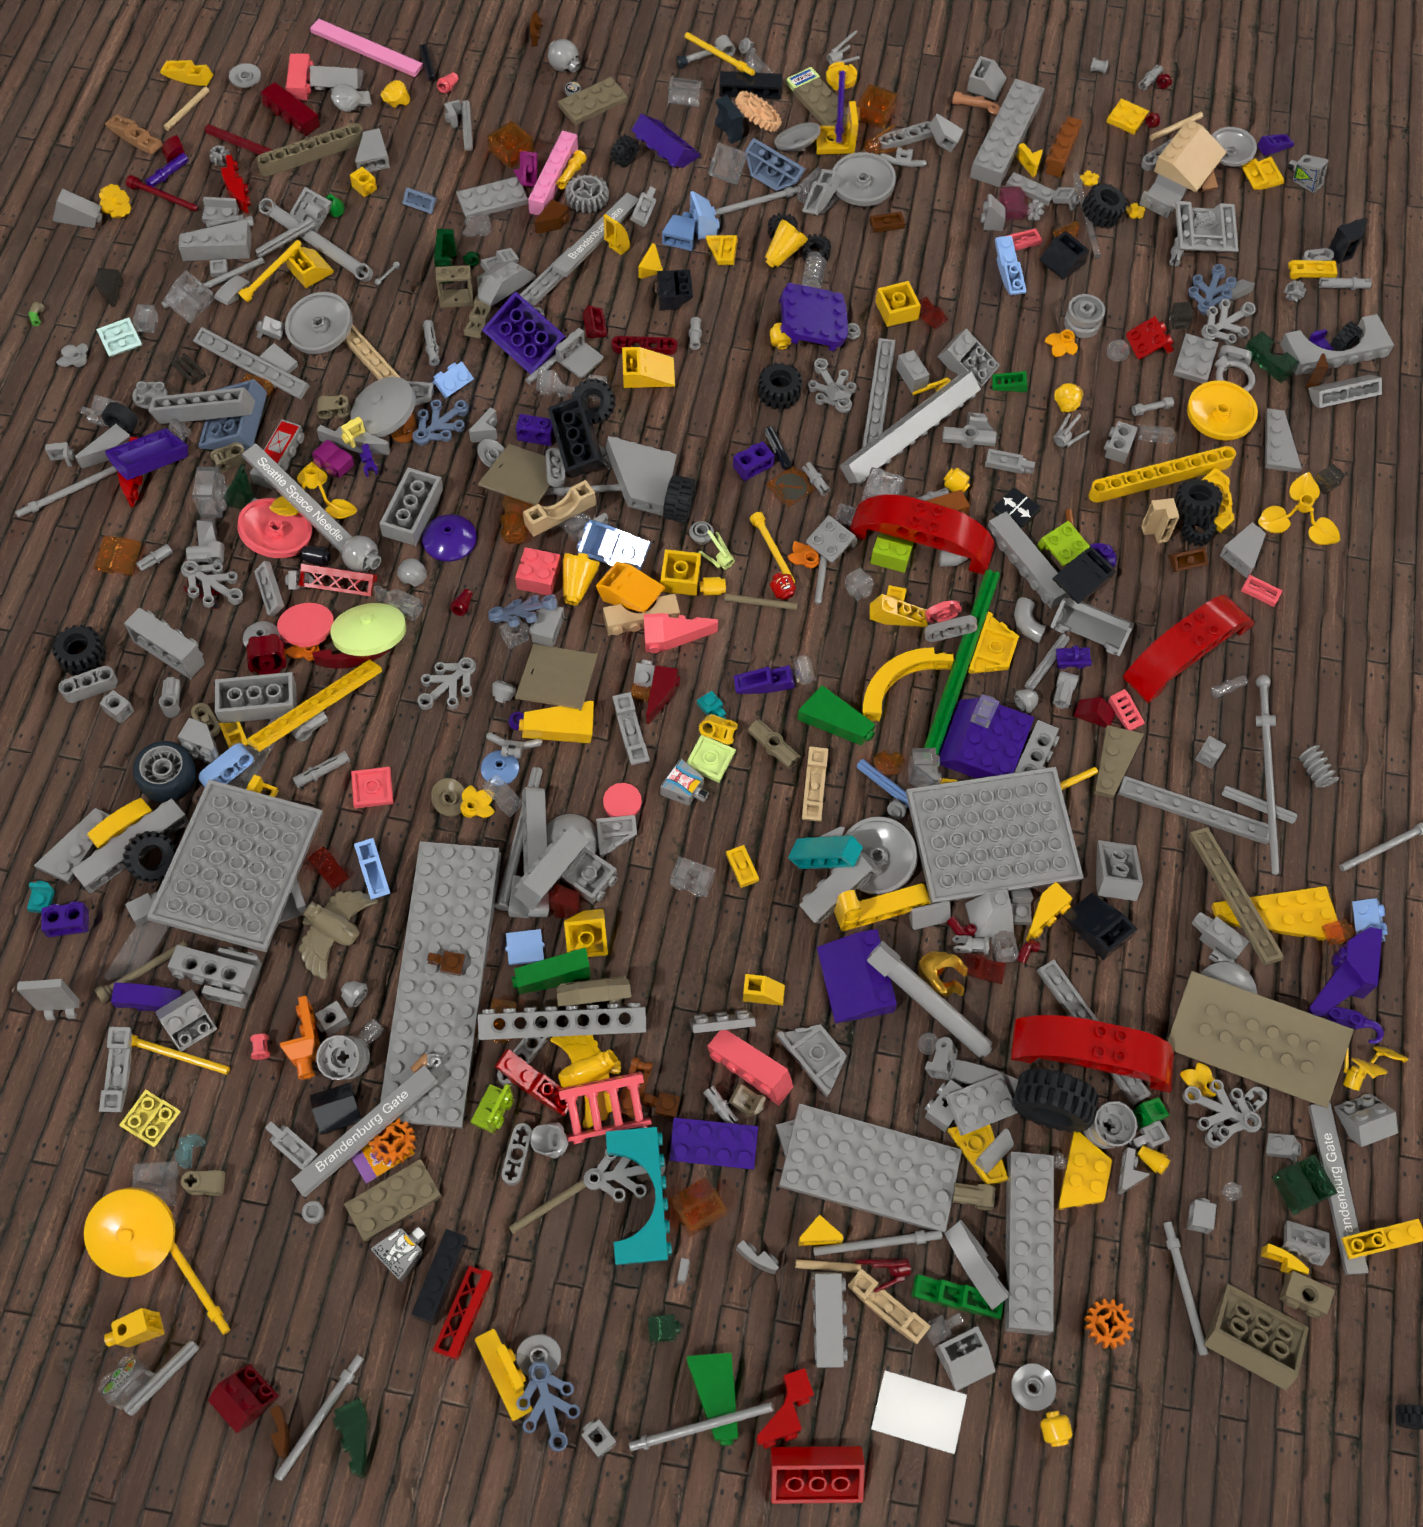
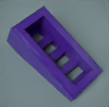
M1287 134L1262 136L1257 144L1258 149L1263 155H1270L1294 146V143Z

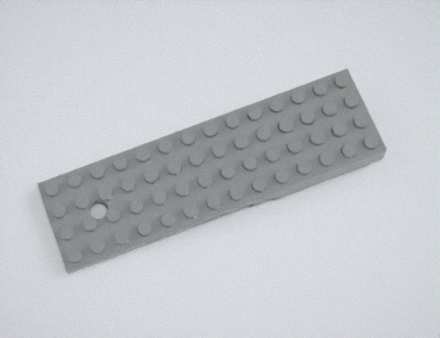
M420 841L380 1103L415 1074L410 1067L421 1055L437 1054L441 1058V1065L436 1068H428L438 1080V1083L393 1122L400 1118L402 1123L408 1122V1124L463 1129L483 973L486 966L487 951H489L501 862L499 848ZM445 951L464 954L465 961L461 976L441 973V966L428 964V954L435 953L444 956Z

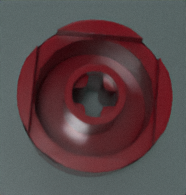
M277 634L253 636L248 639L246 652L250 672L254 674L253 671H255L259 675L280 673L283 667L284 669L286 668L285 645Z

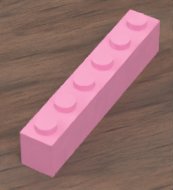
M566 131L561 132L528 198L529 213L539 216L551 199H554L559 189L556 181L567 168L568 160L578 150L577 134Z

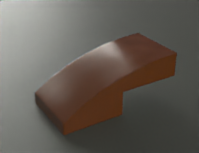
M278 1405L270 1409L279 1431L270 1436L278 1456L285 1459L288 1457L289 1429L285 1412Z

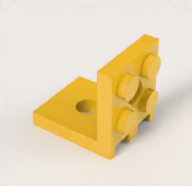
M849 101L846 126H844L841 143L836 142L835 126H820L821 132L815 140L817 154L855 153L858 131L856 101Z

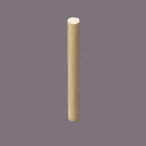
M204 87L164 125V128L169 131L209 93V89Z
M1199 112L1151 134L1150 140L1154 141L1182 128L1188 119L1195 122L1203 118V113Z

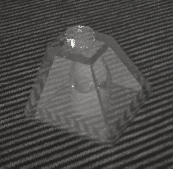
M718 142L708 175L738 185L748 153Z

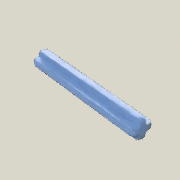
M861 759L858 762L857 768L896 799H899L901 803L908 805L905 790L865 759Z

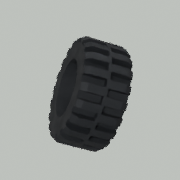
M1033 1068L1027 1069L1020 1074L1012 1103L1015 1111L1020 1116H1024L1025 1119L1031 1120L1035 1124L1058 1131L1081 1132L1086 1131L1092 1126L1099 1097L1096 1089L1091 1087V1084L1084 1082L1078 1077L1076 1078L1071 1074L1061 1073L1057 1070Z

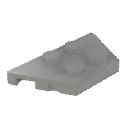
M821 1024L811 1026L810 1028H798L795 1031L785 1033L783 1031L778 1032L776 1037L827 1098L847 1055Z

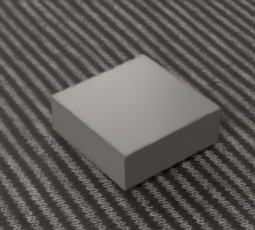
M227 259L210 260L211 277H219L228 272Z
M681 1258L677 1284H686L690 1265L689 1259Z

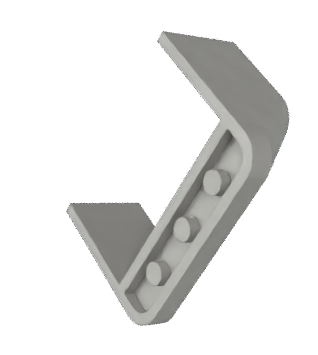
M1065 596L1050 627L1061 633H1065V631L1074 632L1104 645L1107 648L1106 652L1120 656L1134 624L1087 603L1081 602L1077 604L1069 596Z

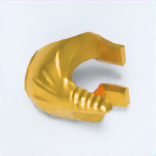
M931 951L923 956L917 966L919 976L923 981L945 997H949L953 993H957L959 996L964 995V987L958 981L953 980L944 983L939 979L940 974L946 967H953L963 977L967 976L968 968L959 957L937 951Z

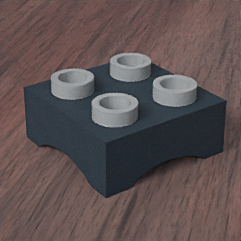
M727 95L716 99L718 114L715 119V125L727 134L730 144L742 140L743 113L737 109L735 103Z

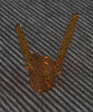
M893 124L878 135L865 141L866 151L868 153L873 152V154L897 151V147L879 149L881 147L879 138L896 127V125Z

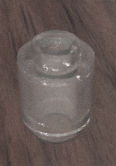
M805 655L795 658L793 665L796 681L803 685L811 683L815 678L812 661Z

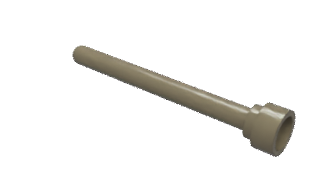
M181 942L177 944L180 946L187 947L186 942ZM176 946L114 983H130L172 957ZM114 983L109 986L101 985L94 989L102 1003L108 1001L110 996H112Z

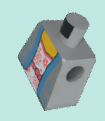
M682 759L678 761L660 786V795L685 805H690L694 798L705 802L709 792L702 789L704 784L703 776Z

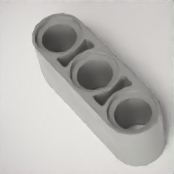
M102 666L61 681L58 687L64 699L69 703H74L114 689L118 685V679L111 667Z

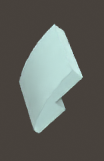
M130 318L97 329L109 357L142 346Z

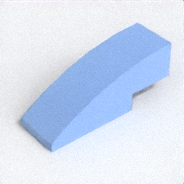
M371 838L355 843L354 846L371 900L390 894L374 839Z

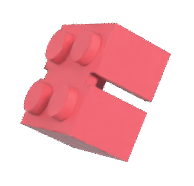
M525 547L521 564H519L515 576L517 589L543 595L553 594L561 569L560 554Z

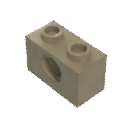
M1292 1271L1285 1277L1279 1299L1284 1301L1288 1307L1300 1308L1306 1311L1308 1316L1318 1319L1328 1314L1335 1290ZM1303 1291L1308 1293L1310 1301H1306L1303 1298Z

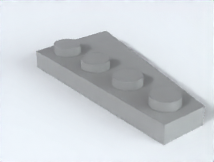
M95 808L34 865L35 868L70 884L75 877L71 870L75 868L77 863L86 860L95 848V844L87 836V833L107 818L109 814Z

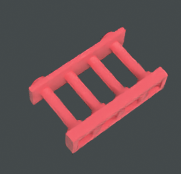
M636 1072L559 1088L560 1100L565 1099V1102L568 1103L573 1133L567 1134L568 1142L573 1141V1144L585 1142V1138L604 1135L606 1131L648 1128L647 1125H651L652 1122L650 1117H643L638 1091L639 1083H644L642 1073ZM627 1086V1089H630L635 1120L623 1122L617 1093L620 1087ZM606 1091L609 1093L614 1125L602 1127L597 1102L598 1092ZM586 1095V1098L589 1100L594 1129L581 1131L576 1105L577 1096Z

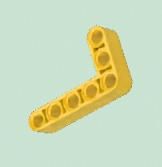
M917 884L862 901H858L854 890H848L838 895L834 913L841 931H847L909 913L911 909L931 905L925 884Z

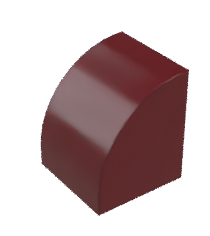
M178 135L170 137L163 144L162 152L167 163L171 162L181 153L185 154Z

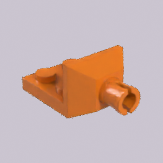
M307 996L298 997L299 1005H296L298 1018L302 1022L299 1025L302 1037L280 1043L289 1061L297 1067V1075L300 1080L315 1076L312 1062L316 1061L317 1051L320 1047L314 1010Z

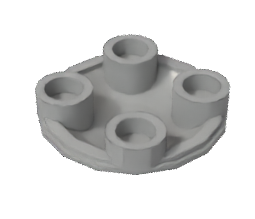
M140 381L136 384L132 398L134 403L140 408L149 409L153 397L166 396L168 393L162 382Z

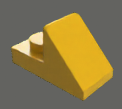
M1024 143L1019 144L1016 158L1034 178L1037 174L1043 149L1032 153Z

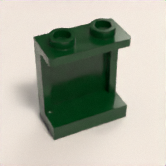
M437 229L434 254L435 269L436 267L452 266L450 257L457 258L454 229ZM447 281L442 283H454V281Z

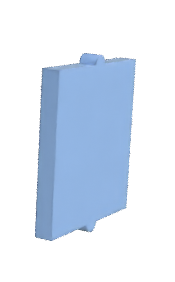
M541 929L506 933L507 947L505 950L508 952L509 966L544 960L543 947H545V944L542 942Z

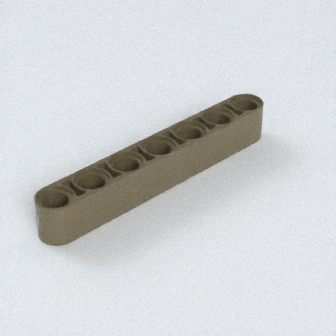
M358 123L350 124L260 154L256 159L260 174L271 176L360 146L363 135L362 126Z

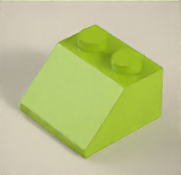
M879 533L870 564L905 573L914 542Z

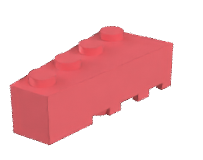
M720 1030L707 1046L710 1057L715 1062H721L728 1070L737 1074L778 1106L794 1087L787 1068L728 1030Z

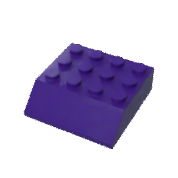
M981 697L960 700L935 763L976 779L1014 773L1034 717Z

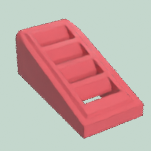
M1126 689L1109 698L1108 705L1115 711L1116 716L1126 730L1132 731L1144 725L1145 722ZM1135 718L1136 721L1129 723V720Z

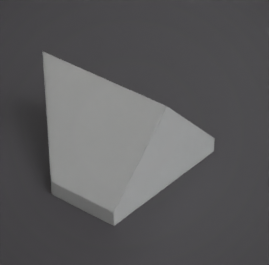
M967 413V425H973L979 430L994 431L988 423V418L985 414Z

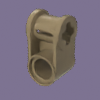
M344 395L320 396L317 399V416L321 419L349 417L351 415V407L348 405V398Z
M238 442L215 449L210 454L211 459L215 461V469L218 472H226L247 462L242 457L245 449Z
M219 1170L188 1171L182 1176L181 1185L190 1195L222 1196L226 1172ZM193 1179H195L197 1183H193L192 1187H190L189 1183H192Z

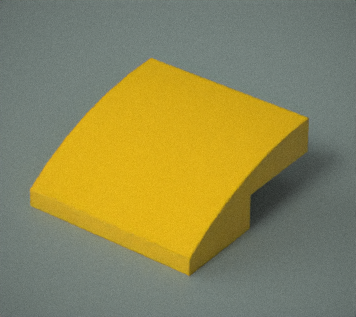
M1272 157L1261 161L1253 159L1247 164L1241 165L1253 190L1267 189L1284 184V178Z

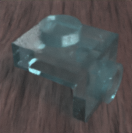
M187 1134L186 1137L179 1138V1148L175 1150V1161L182 1168H191L192 1147L205 1146V1140L198 1134Z

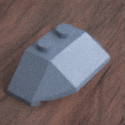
M755 138L752 139L745 151L751 176L777 192L797 184L805 171L804 167Z

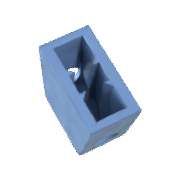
M683 212L682 216L673 215L662 232L663 245L689 251L693 250L695 220L691 219L690 213Z

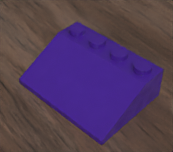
M516 291L482 329L484 333L530 374L556 353L557 345L567 338Z
M877 929L858 932L817 947L835 1024L894 1013L897 1003L890 978L888 976L884 977L867 961L869 954L881 942Z

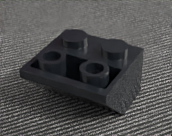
M1366 217L1359 220L1356 219L1349 224H1343L1337 228L1328 249L1334 252L1333 258L1338 264L1353 258L1364 235L1368 220Z
M1065 231L1051 242L1039 261L1064 280L1086 263L1089 249Z
M690 269L657 271L659 311L677 310L693 298Z

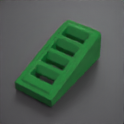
M1027 371L992 374V389L995 391L1028 392Z

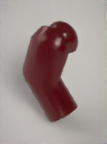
M955 916L947 921L956 935L972 937L977 931L974 924L961 925Z

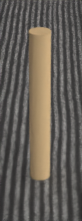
M796 1259L795 1268L858 1273L861 1270V1264Z

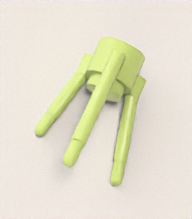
M708 530L707 533L720 551L716 556L717 561L702 551H699V553L718 569L722 567L726 570L734 564L735 560L728 551L718 532L715 533L716 539L712 532Z

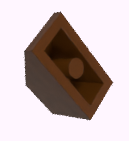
M551 199L535 220V233L540 234L560 230L570 219L568 206Z

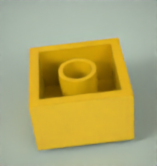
M909 281L877 288L875 303L887 327L919 318L921 305Z
M665 549L660 584L665 586L663 592L697 596L701 553Z

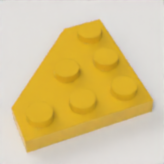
M1215 467L1202 480L1205 479L1208 482H1213L1222 491L1221 506L1218 516L1214 520V524H1216L1215 529L1222 533L1233 523L1234 513H1232L1233 504L1229 490V477Z

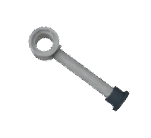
M722 35L716 39L715 48L729 56L734 54L735 47L727 35ZM703 50L688 56L678 55L676 56L677 64L681 69L688 62L712 55V53Z

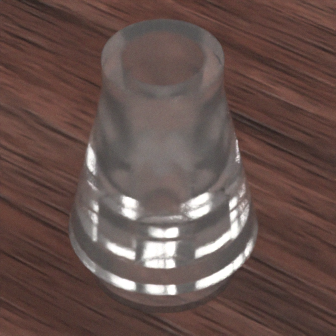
M373 1018L370 1022H366L357 1037L368 1045L382 1036V1032L385 1029Z

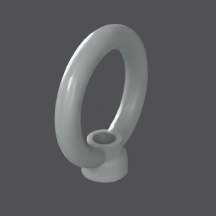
M1226 356L1221 357L1215 363L1217 381H1225L1223 372L1229 367H1237L1248 376V384L1243 388L1247 392L1253 389L1256 379L1254 372L1247 364L1238 360H1228Z

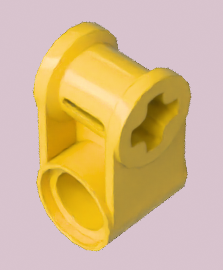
M710 714L700 723L699 731L703 736L715 739L723 744H732L734 741L733 734L738 724L732 720ZM707 723L711 724L713 728L708 727Z

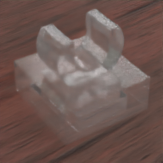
M178 419L170 420L168 430L183 442L185 437L190 436L191 429H187L185 423H181Z

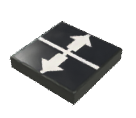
M1013 487L992 508L991 512L999 516L1007 511L1022 529L1041 510V506Z

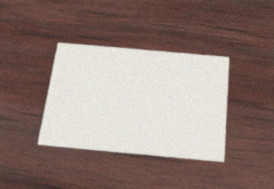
M884 1371L871 1429L955 1454L967 1395Z

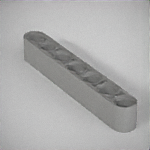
M524 787L522 791L524 874L531 869L535 861L542 856L547 848L544 788ZM549 892L534 910L525 905L526 917L548 916Z

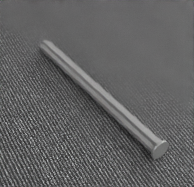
M532 768L527 787L539 788L542 776L541 768ZM522 808L498 900L494 903V907L501 911L509 910L508 903L511 896L513 875H516L523 849Z

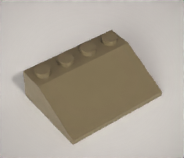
M1227 1284L1208 1328L1204 1346L1278 1387L1287 1390L1299 1375L1309 1327Z

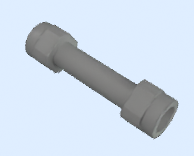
M1165 397L1159 402L1146 405L1139 403L1132 406V413L1134 416H1140L1146 411L1159 408L1164 410L1174 407V400L1172 397Z

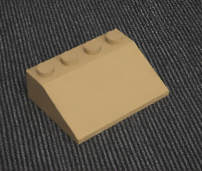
M1188 119L1158 157L1154 172L1197 193L1225 156L1226 151L1202 125Z

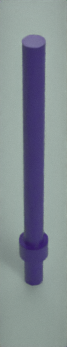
M845 71L839 72L837 124L835 125L837 143L842 142L844 134Z

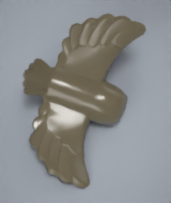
M339 891L329 899L324 908L313 901L308 905L303 913L305 918L302 923L304 925H311V927L307 931V935L302 938L299 952L302 953L301 958L305 962L306 969L311 971L313 976H318L321 980L327 979L328 955L333 944L337 942L344 946H350L354 943L359 935V930L350 920L358 911L379 903L376 898L371 900L369 894L362 893L361 891Z

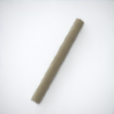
M725 594L724 601L791 610H797L798 604L733 594Z
M579 1181L510 1225L509 1229L512 1234L586 1188L584 1181Z

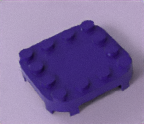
M788 283L779 298L782 312L781 333H785L790 337L792 343L797 344L799 340L828 345L829 351H835L837 347L844 344L848 337L847 309L843 300L844 296L838 292L834 293L824 289Z

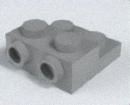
M585 847L561 876V880L577 890V894L594 904L596 901L600 902L606 894L605 889L608 886L612 887L618 877H616L617 869Z

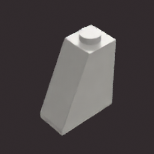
M379 128L363 132L355 159L357 170L364 167L368 172L390 168L388 155Z
M62 189L56 202L53 221L94 228L96 223H100L103 214L100 213L102 206Z
M1252 522L1224 546L1220 557L1245 578H1248L1255 566L1266 533Z

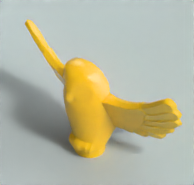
M593 1035L555 1036L550 1039L552 1043L560 1046L567 1053L572 1063L558 1074L562 1088L610 1078L609 1073L619 1074L621 1072V1062L610 1049L600 1052L598 1042L594 1040ZM606 1091L598 1092L597 1096L601 1122L607 1120L608 1114L612 1112L609 1093ZM584 1095L585 1116L582 1127L589 1129L593 1126L589 1100Z

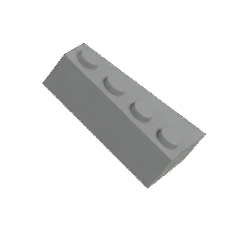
M248 219L179 234L178 247L183 261L249 259L252 233Z
M861 852L854 867L834 868L831 871L832 875L827 879L821 880L817 884V889L807 893L802 898L803 902L799 905L814 923L821 924L834 913L839 894L848 890L864 888L870 883L869 878L874 874L879 876L882 871L867 854Z

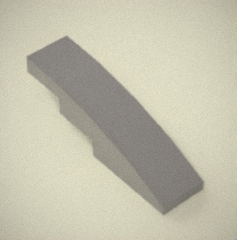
M320 425L317 429L320 441L329 440L339 448L363 453L361 445L368 444L371 454H390L389 443L368 432L355 437L356 447L352 448L349 443L345 444L343 441L341 427L333 431Z
M962 1220L944 1233L964 1270L992 1310L1011 1296L997 1278L999 1276L998 1272L986 1258L988 1254Z

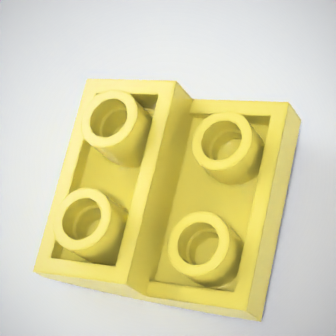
M145 1090L119 1126L155 1148L181 1111Z

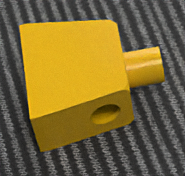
M141 1308L111 1323L112 1331L104 1335V1340L108 1347L113 1345L132 1347L164 1335L160 1313Z

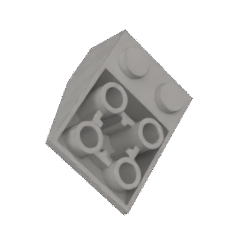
M967 328L958 333L937 356L949 370L958 375L962 372L972 371L980 388L1000 366Z

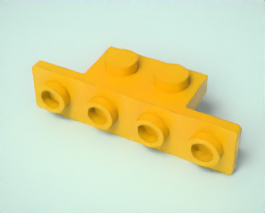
M495 1329L476 1337V1345L511 1420L516 1421L531 1413L533 1410L531 1404L524 1411L519 1410L516 1406L517 1399L524 1393L523 1382L526 1379L522 1370H517L513 1363L516 1361L512 1349H507L505 1344L502 1345ZM521 1399L519 1405L524 1408L527 1406V1401Z

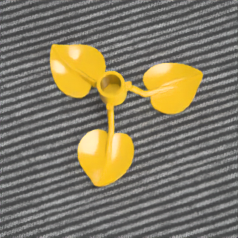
M313 462L309 463L298 474L297 481L302 485L303 490H305V486L309 489L319 486L324 501L328 506L325 511L332 518L343 519L357 512V508L348 501L342 499H334L331 503L328 501L322 484L328 479L327 474ZM283 496L275 499L269 507L271 511L282 516H293L299 513Z
M1310 472L1301 475L1292 483L1289 495L1293 500L1298 501V504L1288 515H1286V511L1282 507L1270 506L1263 511L1258 520V524L1264 530L1271 533H1282L1290 527L1291 523L1288 518L1297 510L1302 513L1310 512L1311 524L1313 526L1309 528L1308 535L1314 543L1329 545L1340 541V533L1330 519L1321 517L1317 522L1314 521V508L1312 506L1320 495V489Z
M1374 1046L1373 1049L1378 1052L1370 1062L1351 1058L1360 1067L1352 1065L1350 1069L1348 1048L1345 1055V1068L1343 1070L1347 1074L1343 1085L1359 1091L1367 1073L1372 1079L1379 1075L1387 1074V1070L1374 1064L1379 1056L1402 1060L1403 1063L1407 1062L1408 1058L1392 1049Z

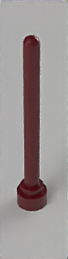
M129 175L126 179V186L133 190L142 189L192 211L198 210L197 205L144 184L134 175Z

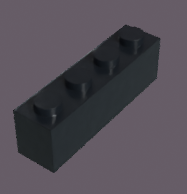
M720 71L719 97L725 95L737 97L740 92L747 91L748 93L752 92L753 95L756 94L758 98L781 100L783 74L755 73L754 76H751L746 72Z
M448 1229L445 1230L411 1313L414 1319L435 1326L468 1245L467 1236Z

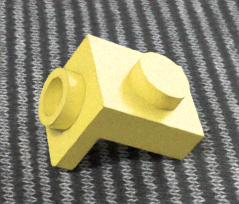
M357 417L341 426L343 433L341 437L345 444L349 443L352 448L356 447L354 438L365 432L362 419Z

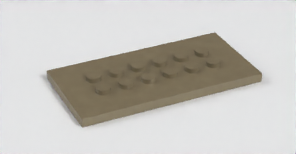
M1191 971L1167 1042L1172 1045L1176 1053L1328 1108L1354 1029Z

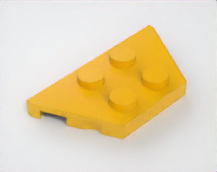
M991 612L987 614L968 670L970 674L1009 669L1019 636L1009 630L1003 622L999 623L993 618Z
M1073 1131L1057 1207L1058 1210L1103 1203L1105 1200L1112 1159L1080 1132Z

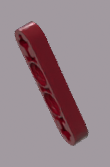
M616 336L611 341L613 352L622 354V347H632L633 343H639V347L663 355H673L677 352V341L669 337ZM653 343L656 344L657 347L650 348L648 345Z

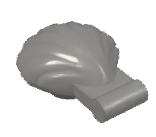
M347 84L337 85L332 90L331 99L334 105L342 111L350 112L357 106L370 107L372 105L369 91H357Z

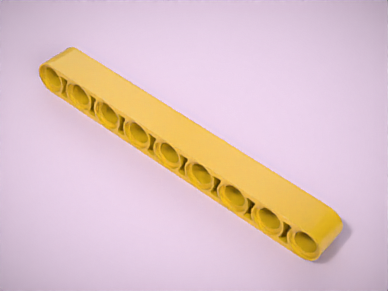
M1225 446L1097 479L1092 483L1088 496L1093 502H1103L1206 475L1215 467L1220 471L1225 470L1232 465L1236 451L1230 446Z

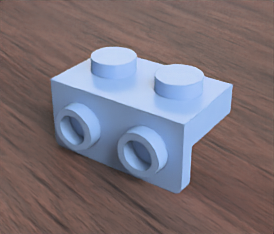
M454 362L447 367V372L443 374L441 371L434 376L435 380L432 383L438 387L445 399L474 379L463 362L459 364Z
M1377 898L1353 901L1356 935L1369 927L1382 929L1381 942H1384L1385 935H1388L1387 925L1383 923L1382 916H1385L1384 905H1380Z

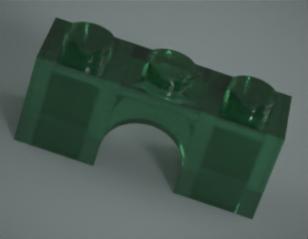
M1261 331L1248 341L1245 349L1252 353V360L1273 378L1282 383L1295 373L1300 362L1288 352L1281 356L1273 355L1270 350L1274 341Z

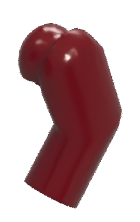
M1030 939L1022 945L1016 961L1026 964L1030 952H1038L1041 944L1034 939Z

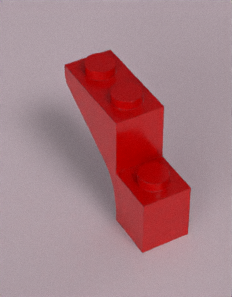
M805 1368L783 1376L782 1379L786 1391L785 1402L756 1438L758 1447L763 1446L764 1449L776 1446L777 1440L785 1438L787 1442L798 1438L797 1433H800L802 1428L794 1404L797 1403L798 1407L809 1404L810 1399L814 1396Z

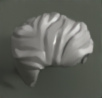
M559 1122L538 1125L532 1131L530 1142L535 1152L551 1158H558L565 1153L568 1147V1139L563 1126Z

